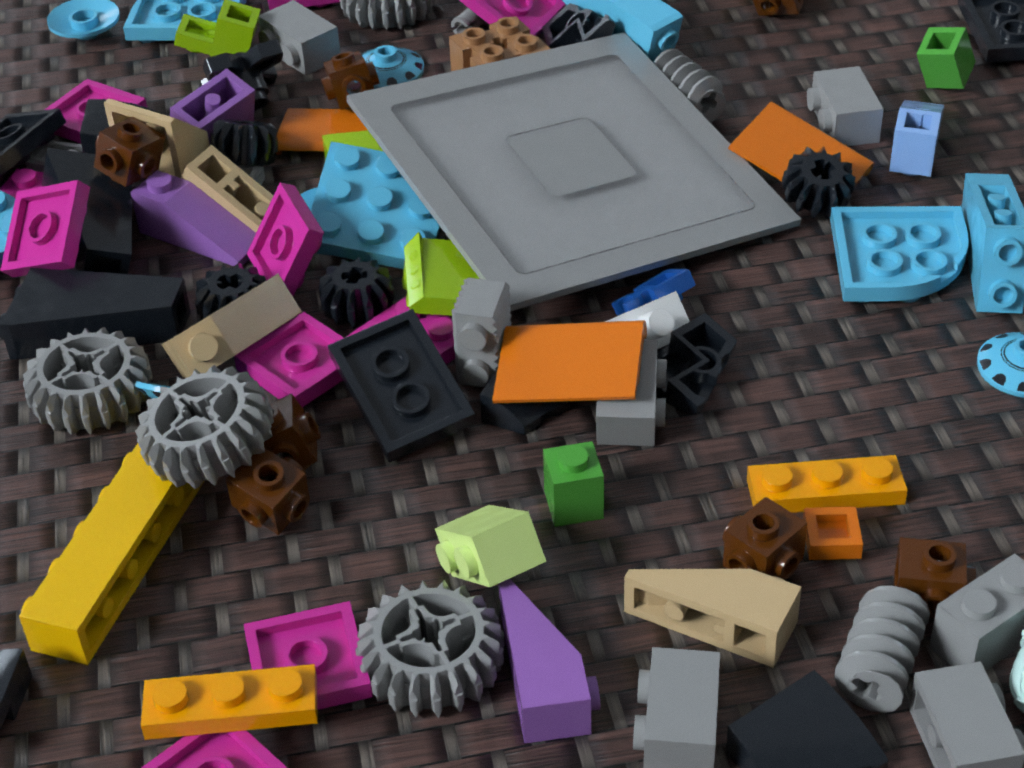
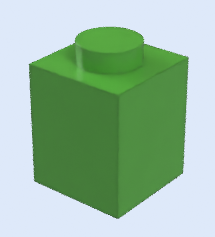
M929 27L916 54L927 88L964 89L976 62L966 27Z
M593 441L543 449L544 492L554 527L604 519V475Z

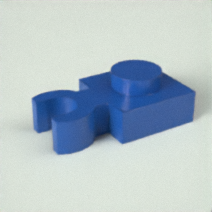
M666 269L635 287L633 293L614 301L612 306L616 315L619 316L677 291L682 301V293L696 284L689 269Z

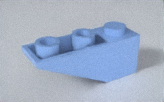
M904 100L899 109L894 131L890 172L902 173L906 176L920 175L931 177L944 105Z

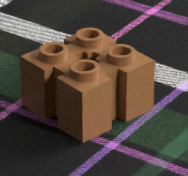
M516 16L500 18L497 22L489 24V30L487 31L482 28L471 27L462 33L449 36L451 71L551 49L538 36L530 34V29Z

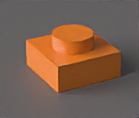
M856 507L804 508L803 520L807 522L806 547L809 560L862 558L863 540Z

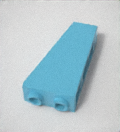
M562 0L566 6L571 3L578 5L582 10L586 8L593 10L599 17L603 18L605 14L610 16L616 24L612 35L625 32L652 62L663 51L675 48L679 39L683 15L662 0Z
M965 173L962 211L969 237L967 257L976 312L1022 314L1024 306L1023 204L1009 174Z

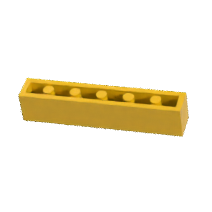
M137 443L133 451L127 453L124 457L120 470L109 486H105L102 489L98 502L87 518L77 525L73 538L60 557L53 560L48 569L47 576L34 595L28 597L24 602L19 618L30 650L88 665L202 484L197 489H194L189 483L177 488L172 481H162L154 473L151 466H148L140 453L141 448Z

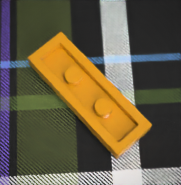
M896 455L751 465L747 468V484L753 507L764 497L769 498L791 513L804 512V508H865L905 505L908 490Z
M315 664L144 680L141 729L145 740L318 724Z

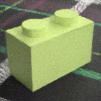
M487 505L435 528L440 542L436 545L437 557L443 569L448 574L451 573L452 577L492 587L546 562L529 511Z

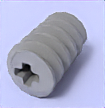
M676 48L667 49L656 57L653 63L710 123L720 116L726 104L721 80L712 76L707 70L702 69L699 64L693 62L692 59Z
M891 585L878 586L871 589L861 598L858 612L854 616L852 628L848 632L847 642L843 646L841 658L836 665L834 674L838 689L855 705L872 712L887 713L895 711L902 704L903 691L907 689L909 674L914 668V658L919 653L920 641L924 637L925 626L928 624L930 617L927 603L918 594L906 588Z

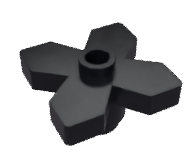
M278 39L256 44L247 52L223 53L206 58L203 65L206 78L200 81L199 87L227 68L255 89L254 111L263 108L269 102L267 97L269 89L267 86L274 84L278 75L274 66L280 63L283 57V51Z

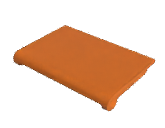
M772 101L728 147L732 152L782 181L784 171L787 170L789 160L794 154L801 155L806 147L811 148L816 153L823 146L827 154L834 155L841 152V162L852 163V175L856 177L855 186L864 176L871 172L875 164L872 160Z
M288 108L277 132L278 152H276V155H281L282 151H324L322 135L366 131L367 128L351 109Z
M646 321L506 326L492 402L527 403L636 399L643 343L647 337Z

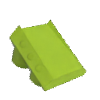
M418 232L404 246L405 260L402 287L407 291V307L410 310L413 309L416 314L452 316L451 310L454 309V303L457 302L456 297H459L461 286L464 285L463 280L467 278L479 279V277L451 240L422 238L420 232Z

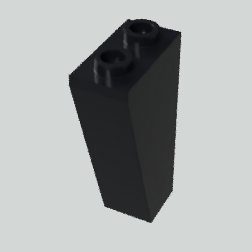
M47 147L42 187L75 180L90 186L87 212L84 218L79 252L75 263L76 270L128 274L132 256V184L125 187L94 168L95 154Z
M30 268L23 283L16 288L14 299L7 312L3 313L0 317V338L5 342L10 359L35 358L36 349L50 347V339L62 340L67 337V332L77 335L81 334L85 328L90 333L97 332L103 327L106 328L109 334L115 331H122L125 338L135 337L138 345L163 343L183 331L191 313L184 278Z

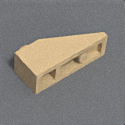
M213 145L209 146L185 167L181 177L192 182L254 232H257L274 196Z
M276 274L161 345L182 378L185 379L192 375L195 368L200 373H206L212 366L215 365L217 367L302 311L280 275Z
M629 569L624 576V612L774 668L798 622L802 587L787 582L782 578L770 576L753 569Z

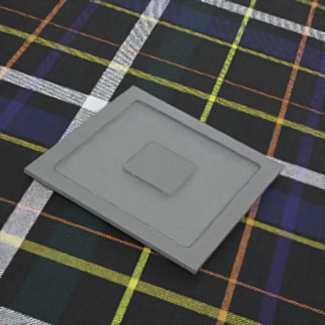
M625 32L347 95L348 105L479 279L506 282L510 286L508 291L511 293L509 297L511 300L509 305L511 307L510 311L800 226L802 220L744 158L728 149L730 143Z

